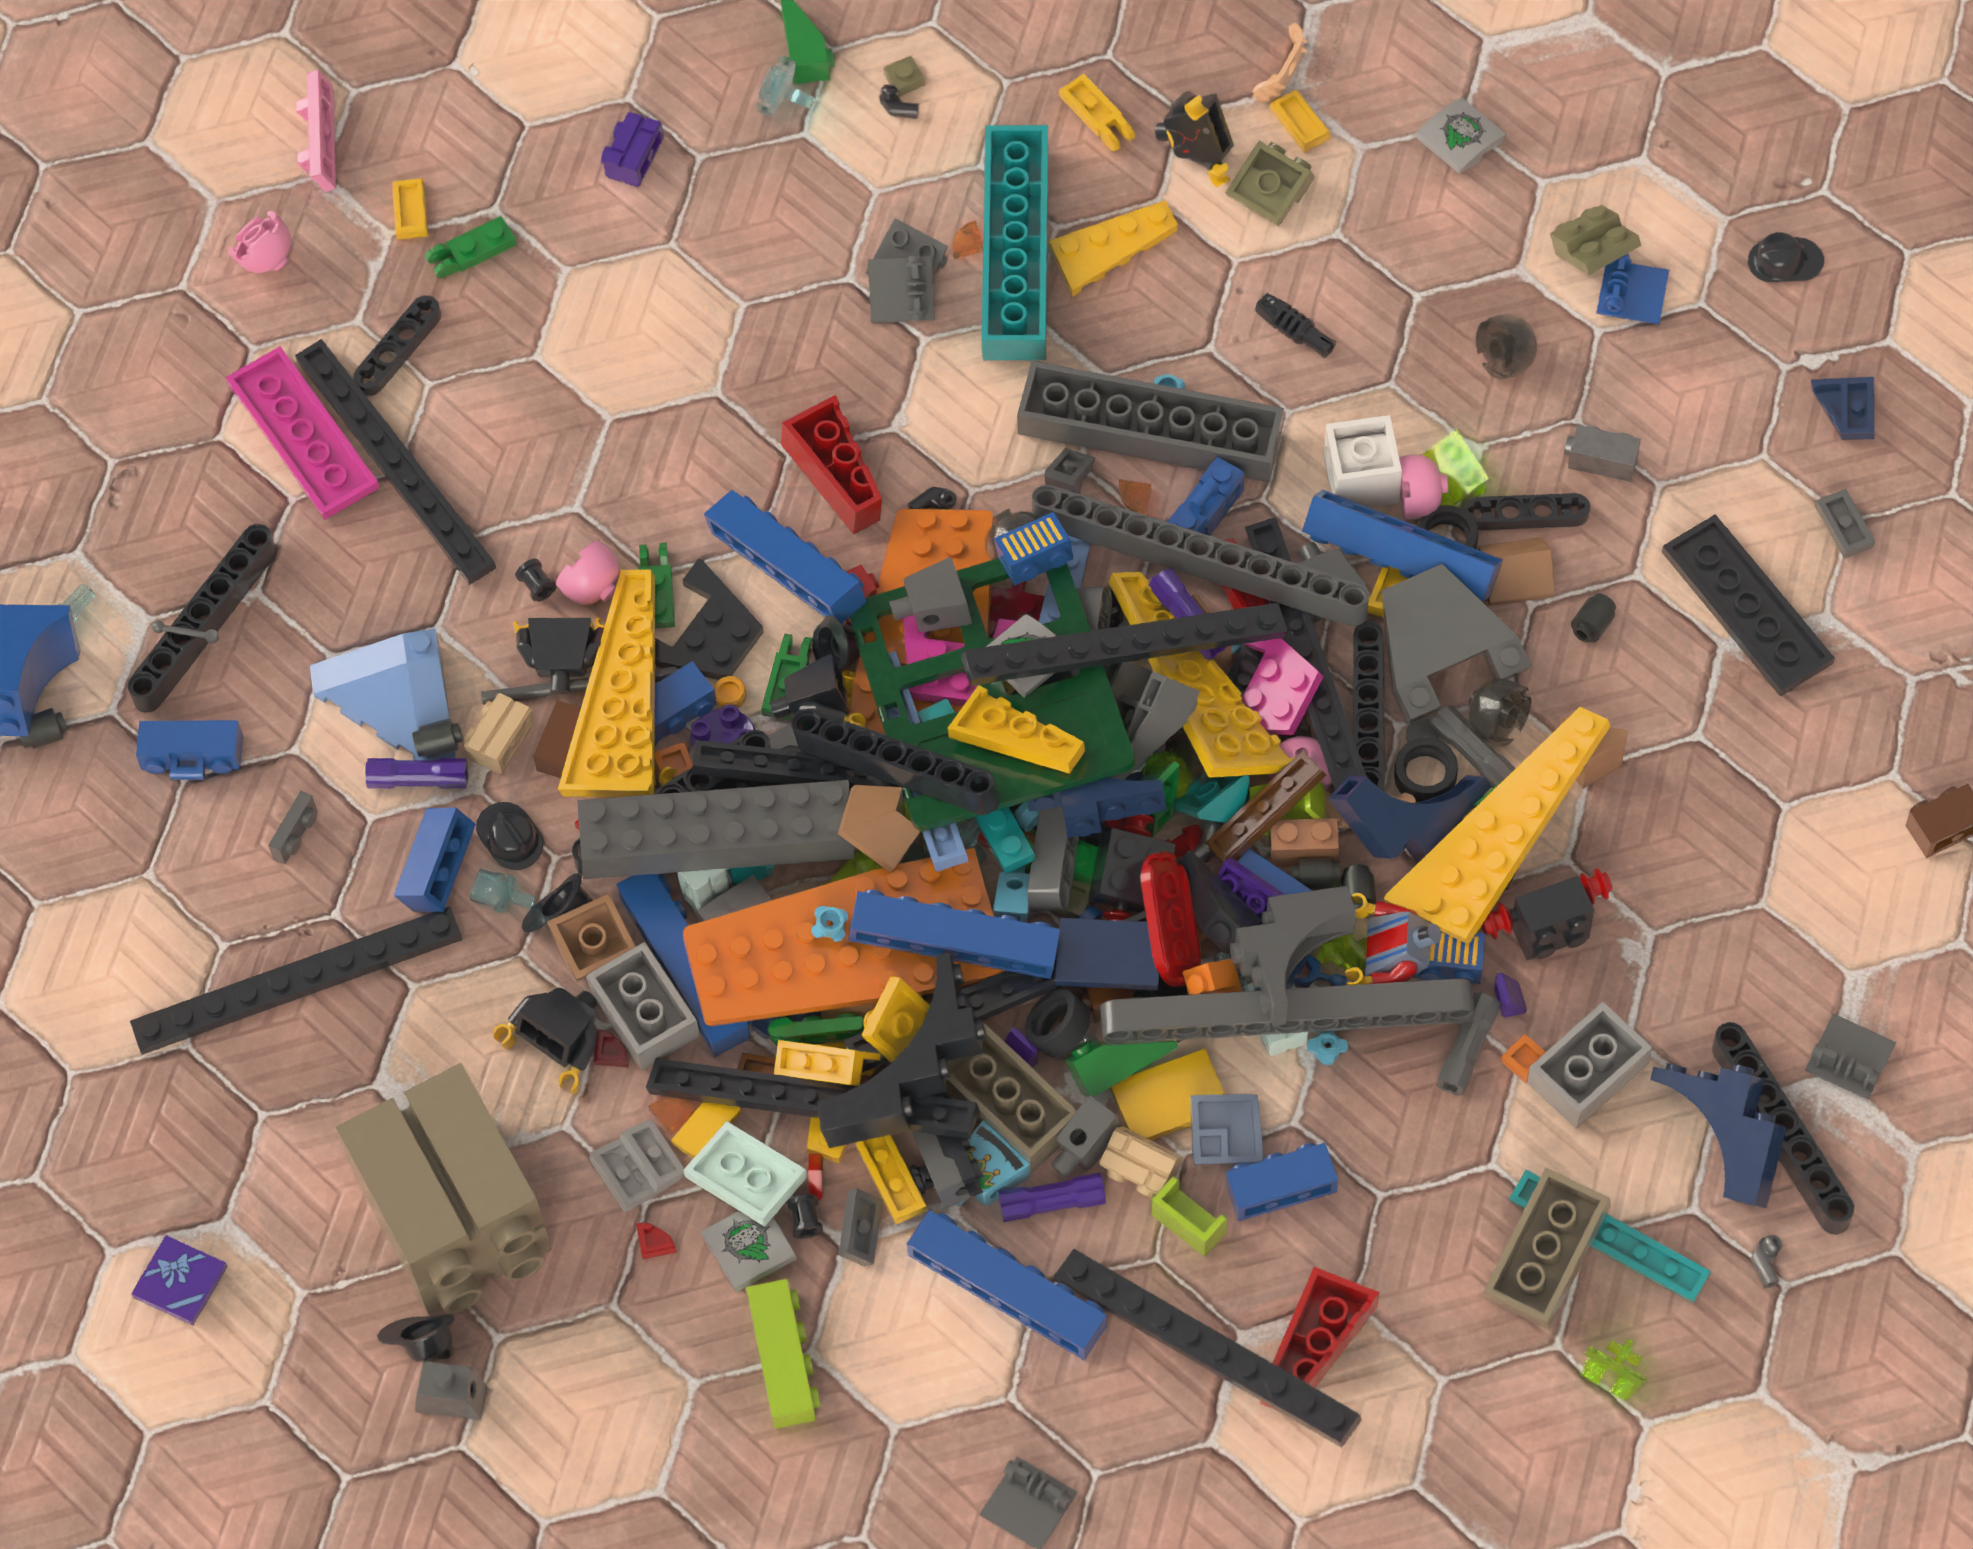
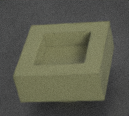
M912 56L884 67V75L890 85H894L897 88V95L899 97L925 86V77Z
M1073 880L1068 908L1066 910L1053 911L1078 919L1091 904V901L1088 900L1090 886Z

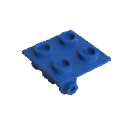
M1629 254L1606 265L1596 314L1659 325L1669 270L1632 264Z

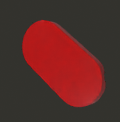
M1161 851L1150 854L1144 860L1141 869V887L1155 967L1165 983L1171 987L1178 988L1186 986L1182 971L1201 965V952L1188 875L1183 866L1177 865L1174 859H1177L1174 854L1168 851Z

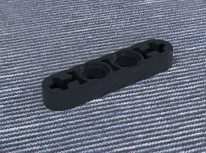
M421 296L415 299L357 367L353 379L366 396L378 394L439 323L441 310L438 301L434 297ZM431 308V310H432V313H431V314L425 312V313L421 316V312H420L421 310L427 311V310H429V309ZM405 329H412L416 332L414 337L409 340H403L399 337L400 332ZM387 351L394 352L397 355L389 363L379 360L380 356ZM374 376V382L367 381L364 384L363 378L370 379Z
M1577 493L1486 496L1469 499L1464 505V510L1472 515L1478 525V530L1576 527L1583 525L1588 520L1590 502L1585 496ZM1545 505L1551 509L1552 513L1547 517H1540L1534 513V508ZM1511 506L1519 511V515L1515 518H1507L1503 516L1501 510ZM1558 506H1561L1560 512L1562 513L1560 516H1557ZM1571 506H1577V509L1580 511L1579 514H1573ZM1492 508H1496L1495 518H1492ZM1475 509L1480 510L1481 518H1475L1473 513Z

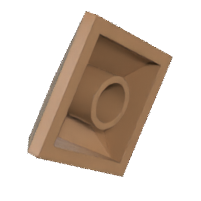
M854 785L850 790L838 835L891 872L920 833L913 826V823L906 818L902 787Z

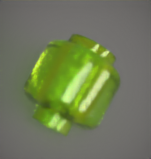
M1164 750L1152 754L1146 761L1143 777L1175 761L1180 765L1176 799L1184 796L1189 791L1192 783L1193 773L1191 767L1174 751Z

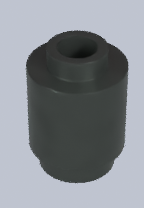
M1601 593L1589 597L1571 621L1574 635L1584 642L1598 641L1615 617L1616 605L1614 601Z
M50 708L35 713L32 716L29 736H20L24 748L32 746L35 749L64 739L62 732L68 729L62 712L55 713L54 709Z
M450 718L419 726V730L412 732L414 745L419 757L427 756V758L457 751L459 750L458 743L463 742L459 723L453 724Z
M1331 857L1299 858L1298 865H1292V877L1312 891L1340 887V860L1332 861Z
M1362 864L1346 867L1341 876V887L1348 886L1350 895L1354 893L1363 894L1368 903L1376 904L1375 881L1370 868ZM1353 902L1355 909L1363 905L1362 903Z

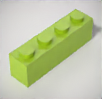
M787 1279L746 1287L774 1429L816 1421L814 1409L820 1408L817 1387L809 1388L807 1376L814 1375L810 1354L803 1355L800 1344L807 1342L803 1321L796 1323L794 1311L801 1310L797 1289L789 1290Z

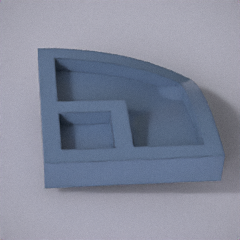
M1257 1094L1190 1096L1193 1165L1257 1163L1263 1161Z

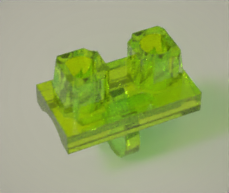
M1347 934L1332 939L1319 946L1322 951L1317 959L1322 965L1333 961L1345 971L1352 967L1363 971L1366 965L1367 938L1357 941L1352 936L1353 934Z
M1630 1338L1626 1340L1623 1346L1613 1340L1609 1342L1606 1349L1617 1355L1615 1360L1591 1346L1588 1347L1584 1354L1588 1359L1585 1362L1581 1376L1599 1385L1606 1371L1610 1369L1619 1375L1610 1393L1626 1402L1636 1393L1638 1387L1644 1388L1648 1381L1647 1378L1623 1365L1625 1361H1628L1637 1367L1642 1360V1357L1632 1352L1635 1341Z

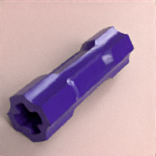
M1172 569L1162 570L1150 581L1151 591L1175 618L1205 614L1187 592L1184 584ZM1226 647L1201 650L1200 652L1207 660L1215 658Z
M367 758L365 766L367 789H392L397 786H437L442 789H466L468 784L467 758H441L439 760Z
M1101 1173L1078 1176L1068 1181L1028 1188L1022 1186L998 1191L1003 1222L1025 1219L1034 1214L1067 1208H1086L1106 1204Z

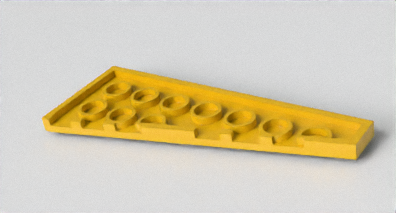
M651 570L620 571L601 637V645L597 651L558 786V791L562 797L654 795L655 576Z
M1141 572L1112 573L1108 583L1130 625L1175 618L1172 613L1163 607L1162 603L1151 591L1150 582ZM1200 651L1148 659L1154 672L1200 691L1197 697L1196 709L1182 727L1209 778L1275 774L1281 772L1295 758H1288L1279 747L1281 740L1276 734L1269 735L1260 724L1262 717L1257 711H1253L1245 706L1241 701V692L1214 660H1206Z
M1579 707L1386 894L1384 901L1416 911L1418 916L1429 922V924H1436L1440 931L1469 945L1611 726L1609 720Z

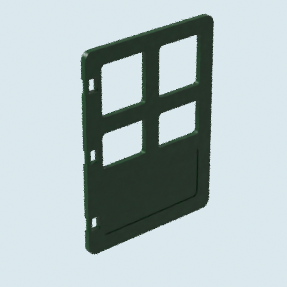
M998 558L956 571L972 624L959 626L965 643L961 649L900 667L892 666L878 620L883 616L892 614L890 601L907 597L905 586L866 597V603L849 617L885 735L990 772L994 777L1000 797V804L996 810L1129 771L1134 766V752L1103 665L1079 669L1080 673L1077 676L1038 687L1025 698L1019 693L1014 695L1007 694L1002 681L979 684L987 689L988 695L998 699L1002 697L1011 702V707L1021 713L1028 711L1035 715L1037 721L1045 726L1052 724L1083 741L1085 752L1070 774L949 738L948 727L959 711L917 724L910 723L901 696L903 690L965 672L961 659L963 650L986 647L996 639H991L986 634L973 591L983 586L1010 579ZM1066 563L1061 567L1046 571L1045 573L1055 598L1060 618L1042 625L1056 636L1091 631L1068 564ZM874 631L877 640L865 643L863 634ZM898 707L900 717L889 720L887 709ZM902 787L913 826L919 831H930L981 815L926 795L913 797L911 790Z

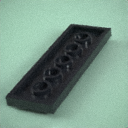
M1716 514L1663 545L1662 553L1779 696L1784 695L1834 663L1835 657Z

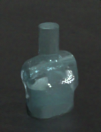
M480 868L470 892V901L503 913L510 908L512 903L532 909L535 896L518 891V881L515 877Z

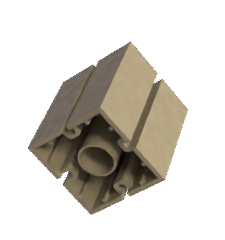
M462 1063L404 1091L410 1104L408 1108L400 1111L394 1098H391L335 1127L355 1180L427 1314L441 1307L447 1314L458 1313L469 1308L482 1296L480 1287L485 1285L484 1277L493 1274L495 1279L505 1275L508 1281L522 1280L539 1270L545 1261L542 1255L552 1250L537 1198Z

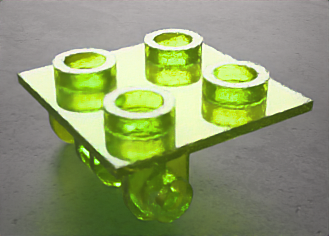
M1457 429L1422 454L1431 458L1437 464L1440 474L1446 473L1448 493H1442L1440 506H1454L1470 493L1480 496L1487 491L1485 485L1490 478Z

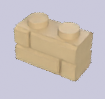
M499 693L493 702H486L480 714L481 721L476 728L471 727L467 731L463 743L469 760L481 766H486L487 769L498 774H502L535 720L530 707L518 701L515 702L512 698Z
M1121 1126L1114 1130L1099 1165L1107 1169L1105 1175L1121 1183H1124L1125 1179L1137 1184L1136 1190L1139 1193L1154 1198L1165 1184L1175 1176L1183 1161V1156Z

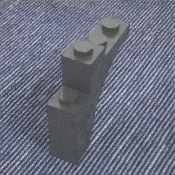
M1348 886L1268 897L1267 912H1262L1263 925L1236 928L1235 943L1230 944L1232 962L1239 964L1242 977L1252 975L1254 986L1260 987L1261 1009L1263 1013L1269 1014L1272 1026L1286 1024L1288 1000L1285 987L1297 964L1320 945L1332 939L1354 933L1356 910Z

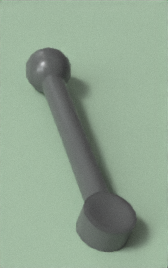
M160 620L152 624V629L155 633L166 631L206 639L210 644H214L219 640L218 633L214 629L203 632L165 625Z

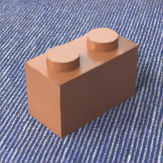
M1338 818L1279 820L1270 828L1269 832L1270 863L1276 867H1292V865H1298L1299 858L1331 857L1332 861H1337L1339 857Z

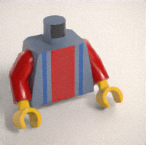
M1354 893L1351 895L1353 902L1363 904L1360 908L1355 909V918L1363 919L1369 914H1374V917L1368 919L1365 976L1359 968H1349L1345 971L1346 978L1354 982H1347L1346 985L1408 982L1415 974L1428 967L1430 963V945L1436 944L1441 940V932L1436 924H1429V922L1420 918L1416 911L1404 906L1381 901L1371 904L1368 903L1363 894Z

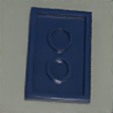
M1060 918L1055 985L1158 990L1159 972L1155 967L1147 922Z

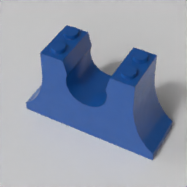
M0 604V736H29L32 716L44 688L58 672L79 660L80 647L70 605Z

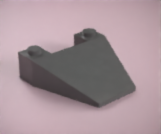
M1443 564L1381 591L1392 692L1406 724L1429 715L1441 707L1428 677L1480 654H1483L1496 684L1521 674L1532 666L1518 635Z
M1130 661L1104 665L1135 756V764L1129 771L1110 776L1111 778L1121 780L1130 775L1187 723L1189 716L1196 709L1197 697L1200 691Z

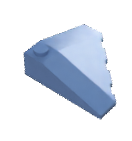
M435 628L400 634L310 665L314 697L323 703L330 700L341 707L340 713L357 725L362 726L363 723H366L378 731L376 733L377 737L396 750L402 746L414 754L413 760L456 758L455 751L427 758V756L419 757L412 737V732L419 730V726L450 718L441 649Z

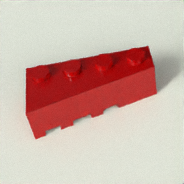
M836 394L782 423L781 446L854 535L880 521L881 494L868 466L865 465L862 459L860 447L853 439L850 425L846 416H843Z
M1313 1267L1272 1363L1316 1388L1378 1308L1380 1292ZM1260 1401V1404L1272 1408L1271 1406Z

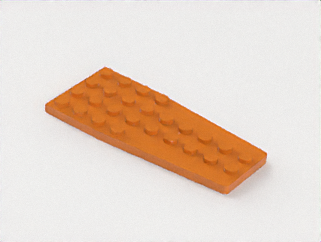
M900 509L895 516L877 594L905 586L903 581L905 577L952 557L956 571L993 560L994 518L992 512L988 510ZM992 584L973 591L988 637L990 631ZM893 614L881 617L878 623L887 652L896 651L900 666L907 665L903 619L895 621ZM959 626L929 632L928 639L964 643ZM874 631L865 633V643L877 640ZM860 655L855 672L849 716L853 713L862 714L866 719L865 728L885 735ZM912 699L917 712L936 704V702ZM951 705L954 712L960 711L963 707L958 705Z
M975 849L965 850L969 862L937 872L931 857L897 864L891 872L885 868L874 869L685 927L683 930V941L705 1023L709 1026L875 1003L879 1001L890 977L901 978L920 996L934 993L937 980L936 957L848 941L857 892L876 890L882 892L887 897L899 898L901 896H908L917 899L919 903L930 905L933 903H945L950 905L952 909L962 911L977 909L983 911L988 916H993ZM819 906L835 907L847 912L848 920L844 923L845 937L843 940L836 942L829 937L816 938L813 936L811 930L816 925L817 918L814 914L816 908ZM828 921L827 925L832 926L833 922ZM954 961L955 965L961 964L965 984L959 985L960 987L976 984L1005 971Z

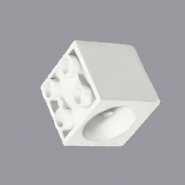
M1390 415L1326 424L1324 461L1331 493L1369 508L1399 503L1402 469Z

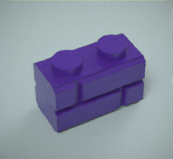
M629 112L626 114L623 122H617L613 132L614 141L611 147L605 146L601 155V163L604 165L607 178L619 182L624 181L625 184L639 187L664 138L660 121L648 117L644 118L642 115Z

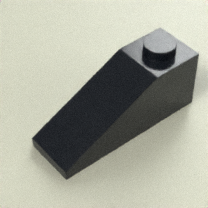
M1191 850L1179 861L1177 865H1182L1188 875L1197 924L1201 931L1225 954L1229 953L1230 944L1235 943L1236 928L1257 926L1262 922V919Z

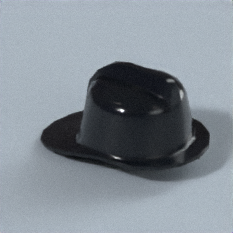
M1775 232L1769 234L1752 247L1748 254V266L1756 278L1765 282L1804 281L1814 278L1821 272L1824 267V256L1821 249L1814 242L1806 238L1793 237L1784 232Z
M828 615L814 630L812 647L816 661L832 654L841 671L858 659L860 652L850 624H841L835 616Z
M497 802L488 806L480 813L476 821V832L492 857L501 866L510 870H522L532 866L539 859L543 851L542 836L533 821L521 807L510 802Z
M574 873L569 876L557 889L535 904L522 921L521 928L523 931L528 933L536 931L548 924V921L593 901L581 887V874Z
M445 1314L440 1316L404 1318L386 1325L379 1331L377 1338L383 1344L401 1345L411 1359L417 1362H434L446 1359L453 1354L452 1335L449 1326L454 1321V1316Z

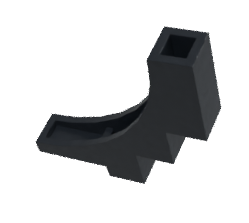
M950 952L936 955L937 980L933 1000L923 1025L909 1046L888 1067L869 1081L843 1094L817 1102L821 1132L829 1148L910 1131L909 1117L914 1116L911 1100L947 1092L945 1078L950 1077L948 1061L983 1053L981 1040L986 1039L984 1022L982 1018L976 1019L972 1007H968L965 993H960L959 985L965 984L961 964H954Z

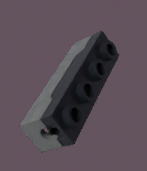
M947 1091L930 1096L947 1098L949 1094ZM912 1131L945 1209L965 1201L971 1196L974 1197L983 1193L978 1180L983 1178L984 1175L977 1159L969 1160L967 1152L973 1150L968 1139Z

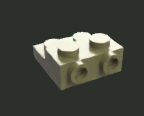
M1259 140L1225 194L1279 227L1295 202L1299 204L1315 176L1310 170L1312 166L1303 159L1296 157L1292 160L1284 155L1286 150L1276 143L1270 141L1267 145Z
M1604 205L1584 210L1580 217L1573 221L1559 224L1550 233L1555 254L1588 275L1641 246L1639 235L1622 226L1619 214Z

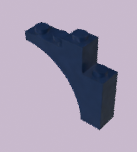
M1349 775L1330 795L1328 800L1374 858L1392 859L1399 856L1406 848L1415 861L1419 863L1463 820V817L1472 808H1475V803L1492 786L1484 776L1466 775L1455 786L1436 797L1419 802H1406L1388 795L1373 784L1368 777Z
M1107 777L1027 801L1029 811L1047 810L1052 807L1062 806L1067 838L1084 837L1100 833L1099 821L1118 820L1123 817L1141 814L1149 815L1166 810L1162 779L1131 781Z
M1667 1063L1665 1069L1653 1067L1650 1080L1673 1088L1696 1105L1710 1123L1718 1139L1724 1161L1725 1186L1723 1197L1767 1209L1786 1127L1775 1124L1776 1117L1756 1112L1764 1079L1754 1076V1069L1735 1064L1732 1070L1720 1068L1719 1075L1698 1070L1697 1076L1686 1074L1687 1068Z

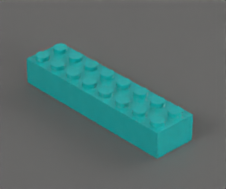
M985 125L982 360H1046L1048 125Z

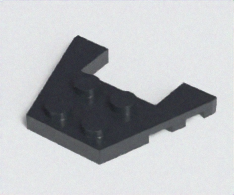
M698 558L683 578V586L706 598L707 601L673 647L655 638V664L659 668L677 666L680 669L693 661L704 677L719 680L734 674L764 631L763 626L707 564Z

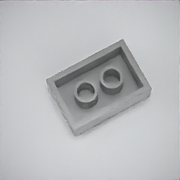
M645 942L586 975L590 993L595 997L597 1004L641 1071L654 1064L656 1058L663 1059L700 1037L696 1018Z
M1601 1002L1530 1066L1527 1083L1577 1129L1649 1064L1652 1047L1604 1002Z

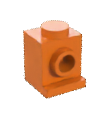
M1232 959L1210 962L1182 971L1189 995L1242 992L1236 966Z

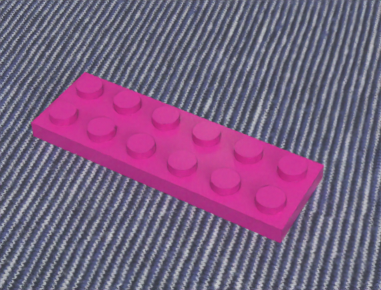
M281 346L226 377L229 387L324 520L380 488L374 475Z

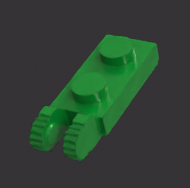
M501 215L447 241L446 244L440 243L426 252L425 258L431 264L444 260L434 268L437 278H444L458 271L467 270L516 246L517 242Z
M667 542L659 543L658 554L661 565L649 566V549L647 544L639 545L641 567H638V570H651L655 576V629L675 627L672 570L668 559Z
M784 634L779 653L776 652L762 704V716L775 718L770 702L786 695L784 679L809 665L812 638L804 637L801 643L800 654L795 656L790 655V650L793 646L792 634ZM793 714L782 719L791 721Z
M843 1013L837 1015L834 1019L823 1020L822 1017L818 1016L806 1017L802 1022H792L787 1017L780 1020L773 1019L770 1025H768L769 1028L767 1030L774 1045L778 1046V1040L811 1045L844 1042V1040L862 1033L865 1028L862 1016H857L853 1013Z

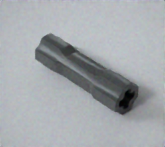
M1453 705L1445 706L1431 721L1430 727L1446 743L1453 745L1480 772V775L1488 780L1492 788L1505 780L1516 769L1470 726L1469 721Z
M1483 992L1473 993L1475 1017L1462 1023L1451 1052L1446 1058L1437 1079L1436 1085L1440 1089L1454 1095L1464 1094L1486 1035L1491 1029L1500 1008V1001Z

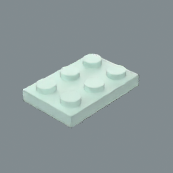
M727 1121L683 1170L687 1179L764 1227L808 1177L806 1169Z

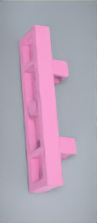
M319 70L307 73L308 97L296 102V112L305 121L308 120L309 149L297 154V163L305 172H310V178L327 192L336 189L333 84Z

